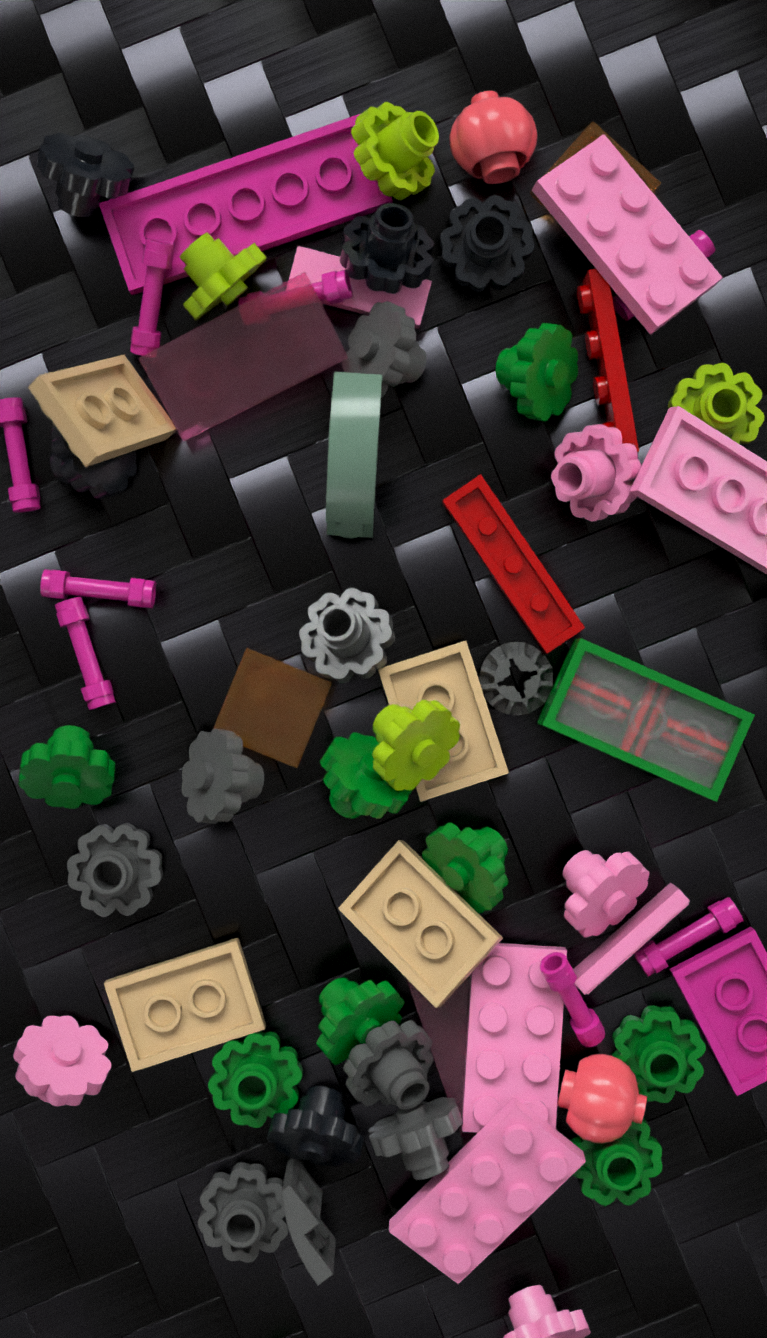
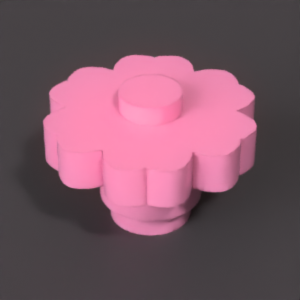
M602 424L589 425L582 432L568 433L562 443L556 448L555 458L558 465L553 470L551 479L555 486L557 498L564 502L570 501L571 512L575 517L585 518L589 521L603 520L608 515L624 513L630 503L637 498L636 495L629 491L634 483L633 480L636 479L641 468V463L637 459L636 447L630 443L622 444V434L619 429L614 427L608 428Z
M588 850L577 853L567 862L562 873L566 880L567 888L573 893L565 903L564 918L583 937L600 935L609 924H618L624 919L626 914L634 909L637 904L636 897L642 894L648 886L649 871L630 852L615 853L607 861L599 854H592Z
M47 1016L43 1020L41 1027L34 1025L26 1027L22 1037L19 1039L13 1054L14 1060L19 1064L15 1077L20 1084L24 1085L26 1092L30 1096H37L42 1101L53 1106H64L65 1104L77 1106L82 1102L85 1094L97 1095L108 1076L111 1062L104 1056L108 1043L100 1036L95 1027L90 1025L79 1027L77 1021L72 1016H61L60 1018L58 1016Z
M542 1285L522 1289L508 1299L511 1306L508 1314L514 1331L504 1335L503 1338H584L591 1333L581 1309L572 1312L568 1309L557 1312L551 1295L545 1294Z

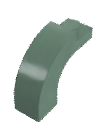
M334 372L326 489L327 535L342 536L344 538H373L382 375Z

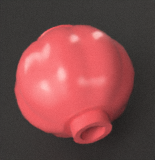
M483 91L473 96L471 105L464 108L456 118L449 136L451 152L458 165L469 175L477 179H483L488 184H500L517 177L520 169L529 161L534 153L538 139L533 117L525 107L513 98L498 97V93L495 91Z
M594 1054L579 1061L577 1072L565 1069L557 1107L568 1109L566 1123L575 1134L584 1140L603 1144L621 1138L631 1127L632 1122L642 1124L647 1096L638 1094L639 1089L636 1076L625 1062L611 1055Z

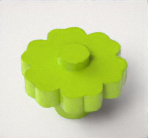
M384 102L377 108L369 107L356 118L355 125L351 129L352 137L359 145L354 150V157L360 165L364 176L372 181L377 180L378 186L384 195L403 200L411 194L416 195L430 185L435 168L428 156L432 154L434 146L438 143L439 133L436 124L429 115L422 111L406 112L402 107Z
M206 232L179 256L186 264L184 271L199 287L183 306L195 320L208 313L221 301L228 306L248 288L244 281L266 261L267 257L255 243L251 244L247 249H243L234 257L219 238L214 240Z
M718 363L714 366L709 364L700 366L695 371L693 379H682L676 385L674 395L668 403L669 408L675 406L683 408L738 444H748L754 441L765 419L763 412L756 407L762 398L761 389L754 384L752 377L748 373L742 372L733 376L730 366L726 363Z
M421 700L414 706L413 710L406 706L401 707L398 704L385 707L379 712L373 723V731L379 743L373 750V769L394 790H413L422 779H433L440 769L449 762L450 753L448 751L458 743L460 738L458 732L460 722L451 715L450 710L437 700L430 702L428 700Z

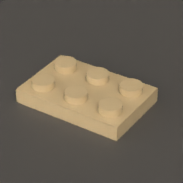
M125 355L39 375L28 387L39 402L44 414L53 421L68 442L70 450L82 461L85 467L167 440L178 429Z
M467 641L388 665L378 670L389 705L398 704L401 707L406 706L413 710L414 706L421 700H428L429 702L437 700L450 710L451 715L460 722V729L458 731L460 738L458 743L448 751L450 753L449 762L440 769L433 779H422L417 785L416 789L420 802L509 773Z
M398 840L338 908L435 1008L441 1007L503 939L482 916L402 840Z
M239 938L129 972L104 982L132 1072L262 1031L266 1028V1022Z

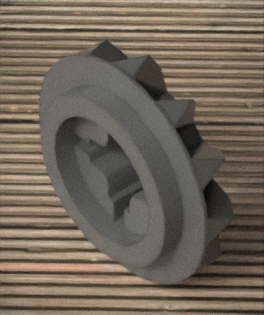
M510 642L500 645L488 654L481 666L479 681L484 697L492 707L508 715L529 714L545 703L553 688L552 666L543 652L530 644ZM509 659L513 660L514 665H517L519 671H535L536 675L530 676V679L523 682L524 698H521L520 692H517L514 686L506 687V685L498 687L497 683L504 681V678L510 675L509 667L511 665Z

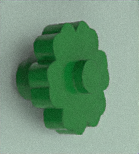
M542 323L539 329L529 328L518 345H514L512 348H505L498 356L495 369L496 378L501 385H505L510 390L513 397L518 398V412L525 415L528 419L547 421L551 415L559 416L571 399L572 391L570 384L576 380L578 375V351L576 348L571 347V332L562 325Z
M71 725L61 726L53 732V736L48 739L47 744L36 743L31 746L30 750L23 752L18 785L25 790L26 795L30 798H45L46 804L52 807L76 809L82 802L96 805L112 794L116 765L106 751L94 750L90 735L85 729Z
M353 732L348 739L336 737L320 760L321 766L327 771L323 781L330 789V804L343 817L354 819L360 815H370L379 819L387 811L398 813L413 791L405 789L400 791L394 790L373 769V750L379 744L373 736H364L363 734Z
M447 823L444 826L438 827L426 837L428 848L422 852L423 860L478 914L491 910L504 898L502 889L508 885L504 867L508 847L504 838L497 831L489 827H484L480 830L466 827L460 831L455 824Z
M344 977L333 980L323 989L319 996V1003L322 1006L321 1011L324 1018L318 1026L322 1034L316 1042L317 1046L334 1065H338L345 1060L347 1061L350 1051L355 1046L366 1043L367 1034L372 1029L381 1027L389 1021H395L399 1025L402 1017L398 1012L403 1007L404 1000L386 980L377 985L372 980H368L361 985Z
M647 1006L643 1010L641 1018L633 1015L624 1017L620 1027L612 1035L614 1045L617 1048L612 1056L621 1059L631 1068L636 1076L639 1094L647 1096V1102L656 1100L657 1102L668 1103L672 1100L675 1090L681 1093H690L694 1089L696 1081L704 1074V1068L699 1058L705 1053L706 1045L695 1023L688 1019L680 1020L672 1007Z
M258 1031L246 1035L244 1041L240 1038L227 1041L213 1057L212 1065L215 1072L210 1077L208 1089L213 1095L215 1107L220 1110L231 1109V1119L237 1125L247 1124L250 1127L260 1128L265 1123L267 1116L273 1118L275 1113L287 1114L288 1110L297 1104L299 1091L295 1085L302 1079L303 1068L298 1061V1054L294 1048H280V1037L275 1032L264 1033V1031Z
M644 1118L642 1124L632 1122L631 1127H629L624 1135L612 1142L603 1144L593 1143L581 1137H575L570 1140L584 1152L586 1161L573 1176L580 1179L579 1184L582 1193L588 1198L595 1199L596 1202L603 1206L610 1205L616 1197L623 1204L632 1205L639 1198L647 1196L651 1192L649 1178L659 1175L663 1169L661 1161L662 1147L656 1138L650 1136V1127Z

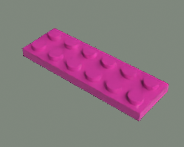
M360 114L99 203L130 294L135 295L144 290L147 265H144L142 260L147 238L163 240L174 244L172 267L165 271L164 284L189 276L184 271L186 264L179 256L206 232L214 240L219 238L235 257L253 243L263 251L351 221L357 216L374 213L380 206L393 203L392 197L386 196L381 192L377 180L372 181L364 176L360 165L354 157V150L359 145L352 137L351 129Z

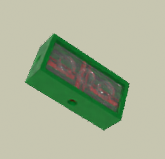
M578 638L574 639L537 724L717 802L755 715L587 640Z

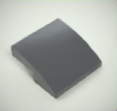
M291 1158L287 1161L282 1188L286 1222L302 1262L316 1284L320 1285L334 1273L336 1238L320 1219L323 1191L300 1161Z

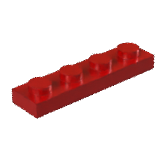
M590 269L583 280V285L578 286L577 295L581 314L588 313L591 331L585 333L587 354L590 360L596 359L599 377H594L593 379L595 399L597 405L604 404L607 422L602 423V425L608 428L614 427L619 429L622 434V444H633L638 453L639 447L611 287L597 269Z
M481 474L442 500L446 510L545 654H548L585 628Z

